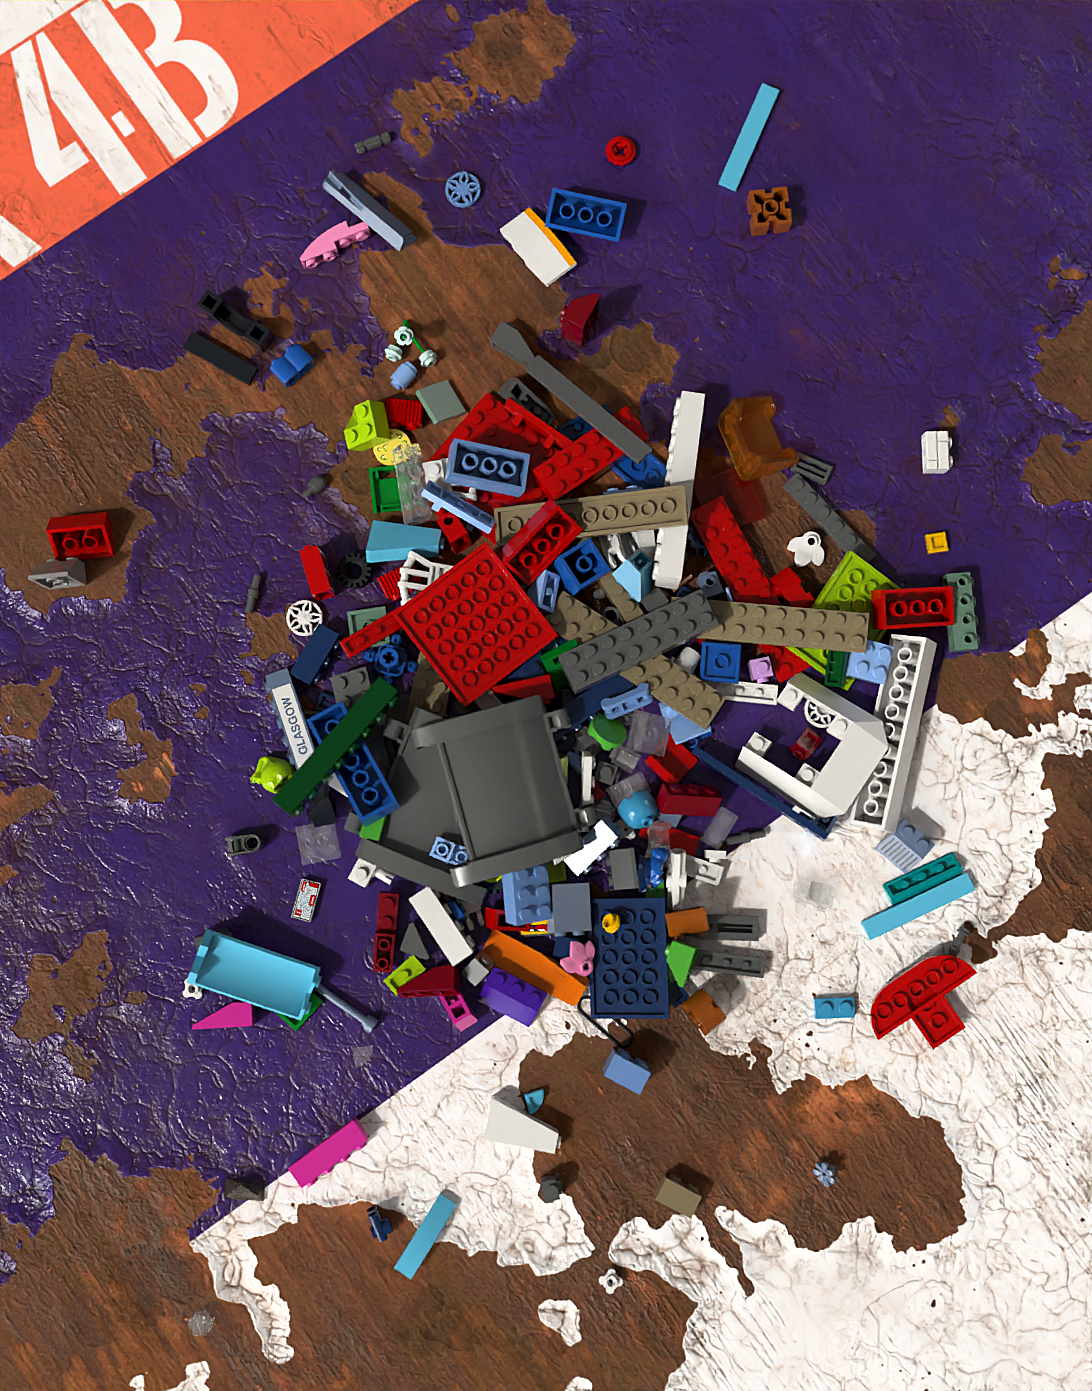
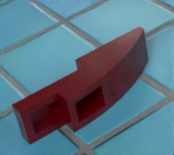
M379 891L373 971L393 972L400 892Z

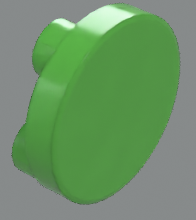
M597 714L591 720L587 729L588 734L594 737L601 744V747L607 751L622 746L627 739V732L623 724L616 718L607 719L605 714Z

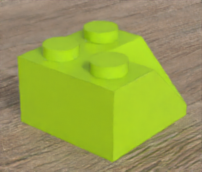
M367 400L354 406L353 414L344 430L349 450L363 452L391 440L384 403Z

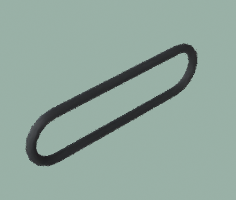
M590 996L581 997L579 1002L577 1003L578 1011L588 1021H590L597 1029H599L616 1046L625 1049L632 1045L633 1034L617 1019L613 1020L620 1027H622L630 1035L631 1038L629 1044L625 1046L620 1045L618 1042H616L599 1025H597L590 1017H588L581 1010L580 1003L584 999H590Z

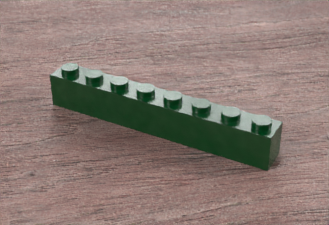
M379 676L271 800L293 819L296 816L299 817L305 811L307 803L310 800L313 801L319 795L320 788L332 780L334 772L337 769L340 770L345 765L347 757L359 749L360 742L372 734L374 726L377 723L380 724L385 719L390 708L393 709L399 703V692Z

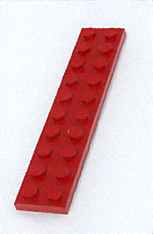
M720 496L690 512L689 519L724 584L729 588L734 602L782 606L771 589L768 579L723 497ZM758 644L764 657L769 656L772 672L778 683L811 667V665L786 648V646Z

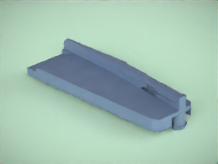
M334 169L330 170L328 177L325 178L323 183V189H326V192L332 194L398 251L417 242L418 239L412 234V230L343 173H336Z

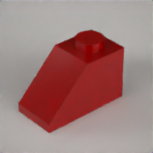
M486 907L484 927L492 930L529 932L530 923L519 926L507 923L505 908Z

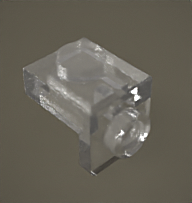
M658 820L648 827L649 851L659 847L670 850L668 831L671 828V823Z

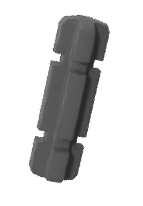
M386 131L380 133L381 136L375 135L365 139L364 142L359 141L355 143L357 153L361 154L365 150L375 149L382 146V143L384 145L390 143L389 133Z

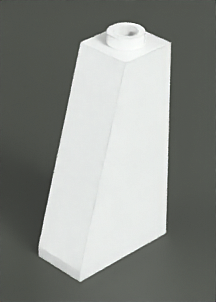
M492 1096L484 1140L555 1154V1149L560 1148L561 1143L558 1129L508 1102Z

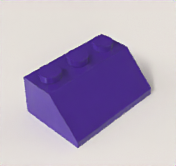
M494 965L477 1000L529 1027L547 993Z

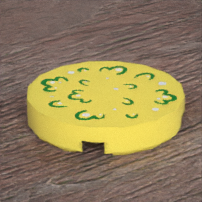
M389 429L391 440L373 447L374 454L377 460L385 466L404 464L411 454V442L402 431Z

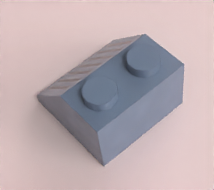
M899 819L895 834L888 832L875 849L906 874L924 859L935 844L906 819Z

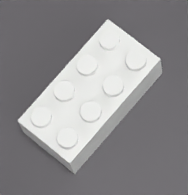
M426 887L412 896L409 901L454 966L472 954L476 944L470 935L466 936L462 931L464 929L463 924L454 919L451 914L452 911L447 905L448 902L444 904L440 898L443 896L441 892Z

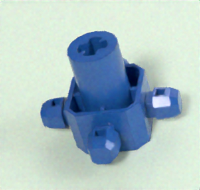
M398 634L392 636L390 641L392 645L384 644L380 646L378 653L368 650L364 657L369 662L374 663L375 661L374 666L379 674L384 675L381 678L391 686L393 683L392 677H402L405 675L406 669L410 672H416L418 669L417 661L411 659L408 661L409 655L404 648L400 647L403 643V637ZM390 657H393L394 661H390L391 663H388L387 660Z

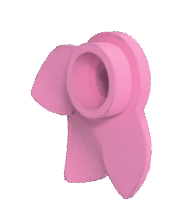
M571 941L570 956L560 960L562 967L569 973L576 972L581 976L589 975L594 966L592 960L595 955V947L593 943L588 941L583 945L580 942Z

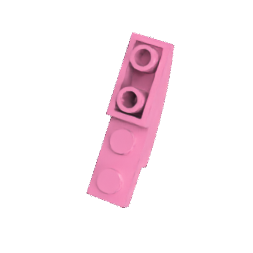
M346 221L321 234L300 257L304 269L314 268L323 261H332L336 256H339L337 248H345L352 242L367 239L371 235L368 225L365 222H361L348 228Z

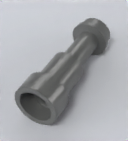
M960 926L956 930L959 932L953 944L948 946L945 955L957 957L961 944L965 937H970L969 934L971 932Z

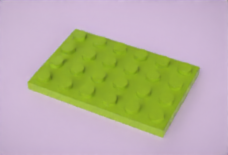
M847 551L811 609L869 613L867 639L879 642L887 629H872L871 590L901 588L854 552ZM786 646V648L825 676L828 650ZM846 676L845 688L842 689L848 690L855 678Z

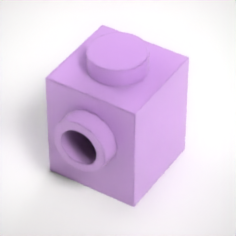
M769 656L747 662L751 682L769 681L768 678L773 676Z

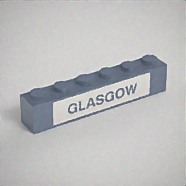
M288 668L265 675L267 682H264L267 693L272 695L273 699L270 700L273 711L277 710L279 717L276 718L279 729L283 728L285 735L282 736L285 747L289 746L291 754H288L290 763L295 765L296 770H298L315 751L316 746L292 676Z

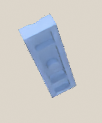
M428 481L421 495L434 502L431 509L438 512L442 507L467 521L465 528L469 531L477 527L487 534L490 533L495 523L494 517L436 483Z

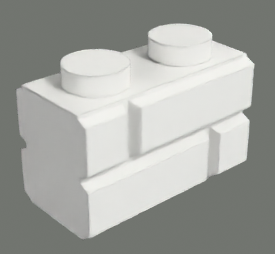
M927 431L921 436L923 473H946L953 464V458L949 456L952 438L948 437V431Z

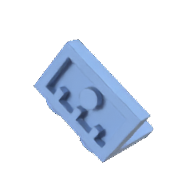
M662 702L658 703L662 718L676 745L712 730L710 724L706 730H703Z

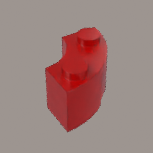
M786 567L769 579L772 585L771 589L786 606L811 608L815 602L811 593H806L800 585L801 579L789 567Z

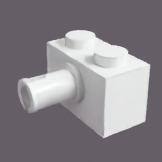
M359 858L348 879L366 888L374 877L390 885L396 874Z

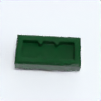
M828 650L825 686L845 688L849 652Z

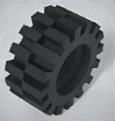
M351 553V555H345L344 559H340L341 562L337 565V574L339 580L346 587L362 589V586L368 585V581L370 582L371 576H373V569L365 556L359 553ZM353 564L360 565L362 568V574L358 578H351L348 575V568Z

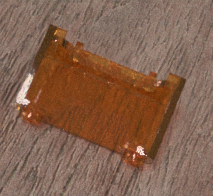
M771 396L734 398L718 418L719 430L737 472L743 481L754 480L793 467L799 461L797 453L793 448L782 449L770 422L776 412V406Z

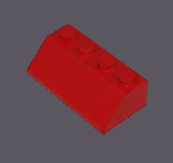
M549 498L496 555L504 565L525 584L530 586L583 529Z

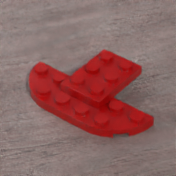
M933 955L919 961L884 985L874 997L870 1010V1021L875 1036L879 1040L911 1018L931 1048L935 1049L966 1028L944 995L973 977L977 972L967 962L951 955Z

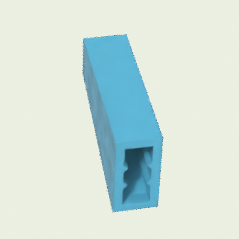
M373 520L366 548V559L369 563L406 560L409 557L407 555L409 551H413L423 558L439 557L440 549H444L445 538H442V530Z

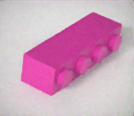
M354 1117L293 1162L288 1170L301 1189L306 1185L311 1187L318 1181L317 1177L322 1173L327 1175L335 1168L333 1165L338 1161L343 1163L351 1157L350 1153L353 1150L359 1151L365 1147L369 1135L359 1120Z

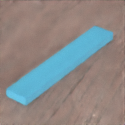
M762 83L720 178L719 185L736 191L778 96V89Z
M967 872L860 923L868 939L872 940L975 891V888Z

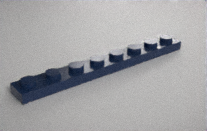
M695 746L691 752L697 759L823 842L828 838L829 833L826 832L828 829L820 823L814 824L809 821L811 817L802 811L797 813L793 810V805L785 800L783 802L776 799L777 795L767 789L765 792L759 788L760 784L753 779L747 780L743 777L744 773L737 768L730 769L726 766L728 764L720 757L715 759L705 747L698 748Z

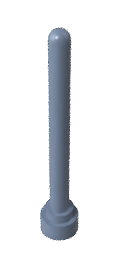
M320 983L318 988H313L360 1021L364 1027L363 1029L369 1034L379 1020L374 1016H365Z

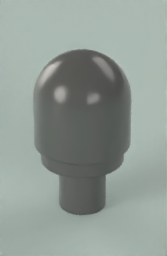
M322 476L313 477L306 485L307 489L302 493L304 497L308 499L312 494H319L326 487L325 478Z

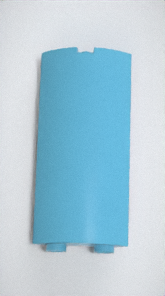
M206 929L187 983L301 1020L304 1013H309L312 1004L308 1002L314 987L318 988L322 976H319L320 967Z

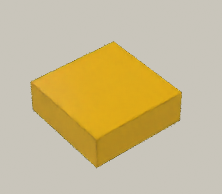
M945 532L925 535L928 554L947 552L949 550Z

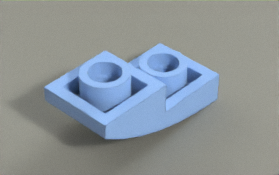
M437 836L430 856L453 865L469 861L464 846Z

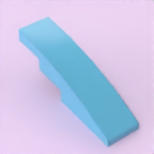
M441 1194L438 1195L394 1269L409 1279L413 1277L455 1209V1203Z

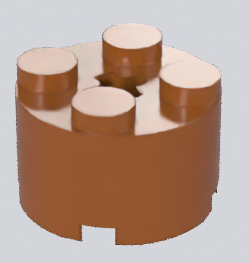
M703 987L681 1003L684 1010L689 1013L688 1016L695 1024L699 1025L698 1028L705 1036L727 1019L723 1011L716 1005Z

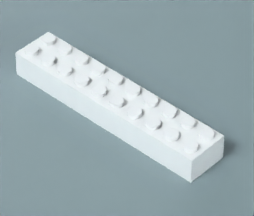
M682 391L681 396L676 398L674 406V420L671 427L672 436L669 443V457L667 459L664 487L686 486L689 519L705 394ZM688 526L659 529L656 543L660 544H657L654 561H657V563L654 564L651 580H655L654 586L671 589L678 588L682 577Z
M891 634L889 646H893L894 649L885 684H880L873 714L874 717L883 722L889 749L855 798L849 823L895 834L937 643L926 637Z

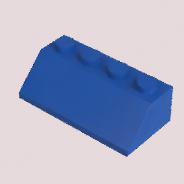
M553 188L545 227L619 243L627 204Z

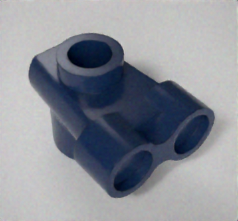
M377 1206L368 1208V1218L371 1225H373L370 1227L373 1238L378 1237L379 1242L387 1240V1235L393 1232L388 1216L381 1219Z

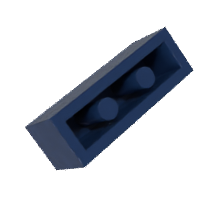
M319 623L290 674L312 687L314 683L318 684L322 678L321 672L323 668H327L332 660L330 656L333 651H337L341 646L339 642L342 637Z

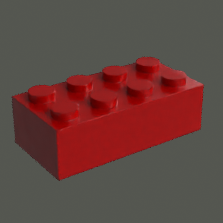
M953 586L871 590L872 629L954 625Z

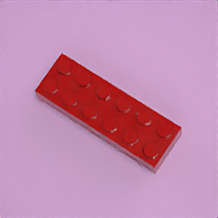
M627 406L612 415L647 444L649 435ZM593 428L533 469L532 477L548 499L551 498L553 501L564 500L628 456Z

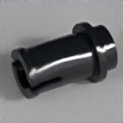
M918 627L897 628L896 635L921 637L922 629H918Z

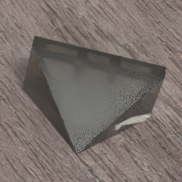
M226 1177L224 1198L264 1201L266 1180Z

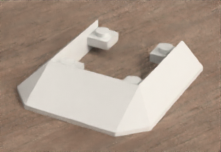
M800 672L787 681V685L778 697L777 702L794 712L804 697L836 716L826 731L841 740L822 771L819 772L804 763L795 778L763 759L772 742L756 732L752 735L746 746H743L735 767L816 819L842 815L847 812L889 749L883 722Z

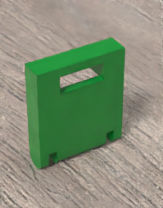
M406 464L368 468L374 514H378L377 507L381 508V513L404 511V504H407L408 510H412ZM397 471L398 478L380 480L379 473Z
M575 639L540 656L557 692L561 691L560 686L563 685L564 689L570 687V684L559 661L554 663L553 659L577 647L578 644Z

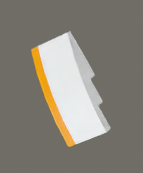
M530 207L500 229L501 234L512 244L513 249L525 261L526 266L546 286H549L577 265L563 244L548 227H545V223Z

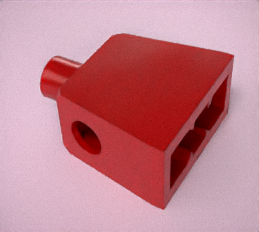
M441 507L436 512L438 516L436 521L457 555L472 546V542L458 517Z

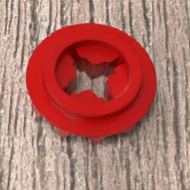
M623 136L612 138L606 146L608 161L614 163L615 166L621 165L622 167L627 163L630 164L635 156L633 142ZM617 149H619V150H622V149H623V150H624V153H623L624 155H623V156H622L621 154L616 155V154H617Z

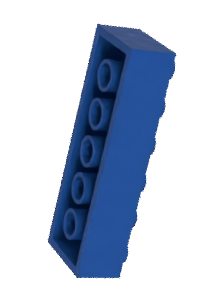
M342 701L306 720L319 745L348 713ZM362 740L359 744V749L354 754H350L346 759L345 765L334 773L364 827H367L401 807L367 745Z

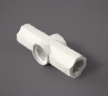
M674 848L669 850L670 854L668 857L666 888H668L667 907L672 910H679L684 908L686 851Z

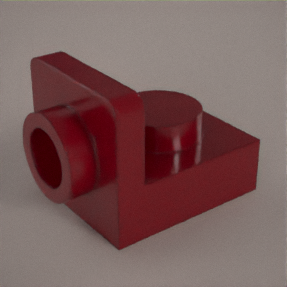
M807 727L789 748V751L796 758L804 762L812 755L822 741V738Z

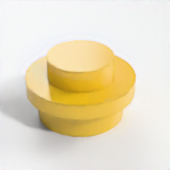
M607 914L604 917L602 926L606 932L614 933L620 927V917L617 914Z

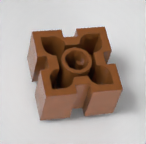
M787 186L772 188L770 193H765L764 189L749 191L746 203L748 215H752L749 222L751 236L766 235L767 231L773 229L774 234L789 232L792 217L790 208H786L789 202Z

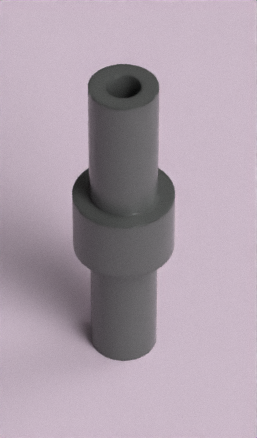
M254 575L251 589L248 590L247 597H249L245 610L247 613L253 614L256 599L259 598L260 594L258 590L262 576Z
M765 831L740 832V835L726 837L727 845L740 842L743 844L749 843L751 840L766 837Z

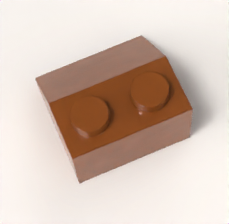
M705 905L665 913L669 936H674L675 940L686 938V934L694 933V936L705 935V931L709 930Z

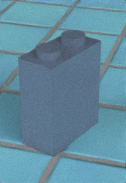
M589 883L549 885L552 919L547 920L548 933H554L555 937L566 936V932H573V935H585V931H592Z

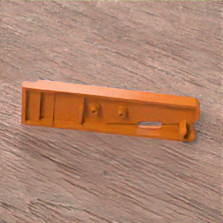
M492 930L482 949L499 968L569 1005H577L587 988V976H581L576 972L567 973L561 968L562 965L559 961L500 930Z

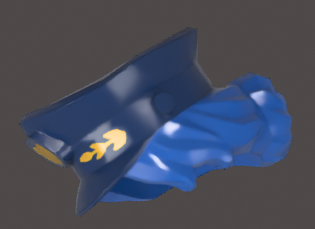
M654 848L651 850V858L639 855V892H646L650 888H653L656 892L659 891L658 885L664 880L661 876L665 870V861L670 854L667 848Z

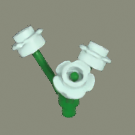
M404 320L402 326L394 334L395 339H397L396 345H389L385 349L386 357L394 362L399 359L401 360L403 351L399 346L409 345L413 341L422 353L419 357L421 365L433 366L437 361L436 353H433L432 350H424L416 339L410 322Z

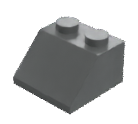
M634 848L608 850L609 855H606L605 859L607 867L610 866L611 874H608L609 886H613L614 890L639 888Z

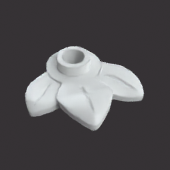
M809 531L802 537H795L787 546L789 551L795 552L794 560L797 567L805 566L810 561L820 566L824 559V550L820 546L821 539L816 532ZM814 538V544L809 545L808 539Z

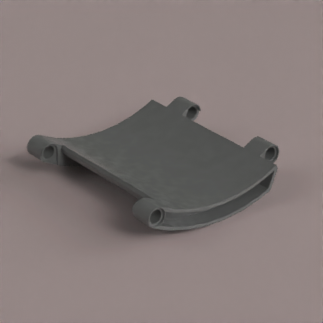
M542 694L411 730L416 750L437 744L469 861L449 867L454 887L516 872L581 851L585 847L580 828L599 823L593 803L573 808L553 732L571 727L567 708L547 713Z
M415 707L408 725L388 718L381 736L400 743V746L387 775L386 782L401 808L387 815L380 842L361 838L355 855L368 863L466 902L482 906L489 889L488 886L484 884L481 886L478 885L479 882L454 887L449 869L453 864L430 856L437 836L464 847L465 844L437 744L416 750L411 730L443 722L447 719ZM351 810L344 829L359 835L362 823L355 810Z

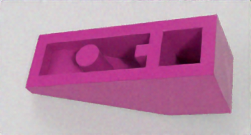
M461 990L459 995L439 996L453 1024L460 1031L465 1030L478 1021Z
M237 999V1001L192 1025V1028L209 1029L253 1026L256 1024V1005Z

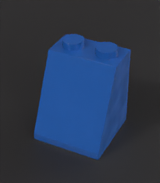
M591 538L586 539L558 556L548 568L550 572L560 576V588L572 597L581 594L611 571Z

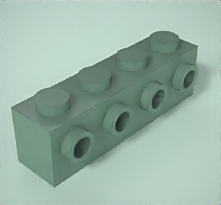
M970 572L946 574L942 577L943 587L953 586L954 625H947L949 652L976 650L980 644V637L976 633L978 618L974 614L976 599L972 596L973 578L970 577Z

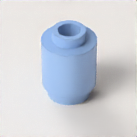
M406 361L390 376L392 380L390 383L397 390H405L416 377L415 374L418 371L411 363Z

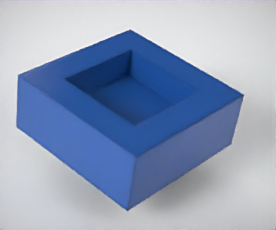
M452 900L447 904L461 924L467 920V917L464 915L467 911L461 903L457 904Z

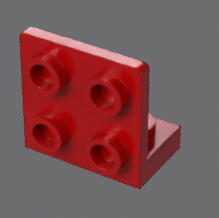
M670 734L645 759L644 763L665 783L678 784V781L697 763L698 759L681 743L676 745Z

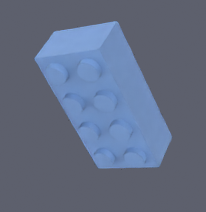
M454 438L449 448L445 482L520 497L525 492L530 454Z
M547 862L502 875L507 923L519 926L552 919Z

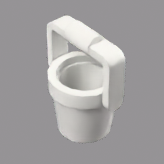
M685 647L676 658L672 656L669 660L696 677L694 670L701 656L692 648Z

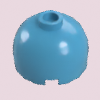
M635 791L631 793L633 795L631 798H624L618 807V814L622 821L633 829L649 827L658 814L657 802L649 791Z

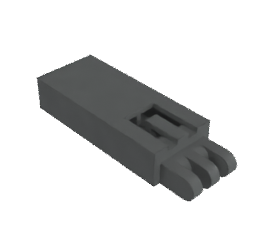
M707 914L708 923H718V932L705 931L706 934L701 936H694V933L686 934V936L706 940L759 941V916ZM708 924L709 929H713V924Z

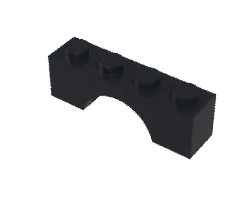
M208 289L197 303L198 308L204 315L262 353H265L274 340V336L269 329L255 320L252 321L242 316L222 298Z

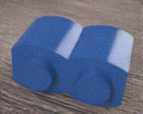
M297 343L296 345H290L286 349L284 356L275 358L271 363L270 370L286 388H289L302 375L308 372L315 365V362Z

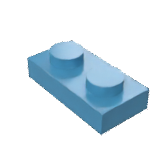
M854 997L813 998L815 1019L855 1018Z

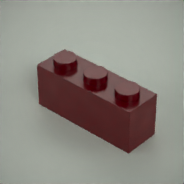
M663 783L656 802L662 814L715 817L722 797L716 787L712 785Z

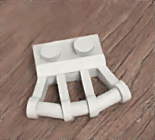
M448 458L422 463L426 484L430 480L461 499L477 501L476 488L470 487L469 493H461L452 490V488L461 485L445 482Z
M409 551L407 554L409 557L403 567L400 568L401 579L397 585L402 597V601H400L401 606L412 599L409 598L407 588L422 591L453 566L430 562L417 553ZM415 561H418L428 567L429 572L414 570L411 567ZM409 575L428 578L427 585L408 582Z

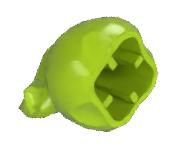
M263 756L259 759L256 771L250 780L254 784H262L267 791L278 793L296 771L284 759Z

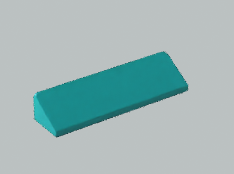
M953 852L882 886L891 905L895 906L962 874V866Z

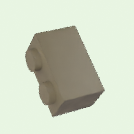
M664 1173L654 1193L655 1200L691 1219L702 1198L701 1193L698 1191L699 1188L691 1183L686 1185L680 1182L681 1179L674 1174L669 1176Z

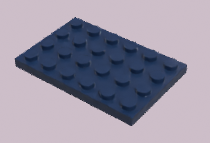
M666 897L590 899L592 931H588V941H591L595 947V955L592 960L594 966L589 974L591 1019H669V968L666 961L668 955H665L668 945L667 922L665 918ZM615 913L620 917V927L614 933H608L603 928L602 921L607 914Z

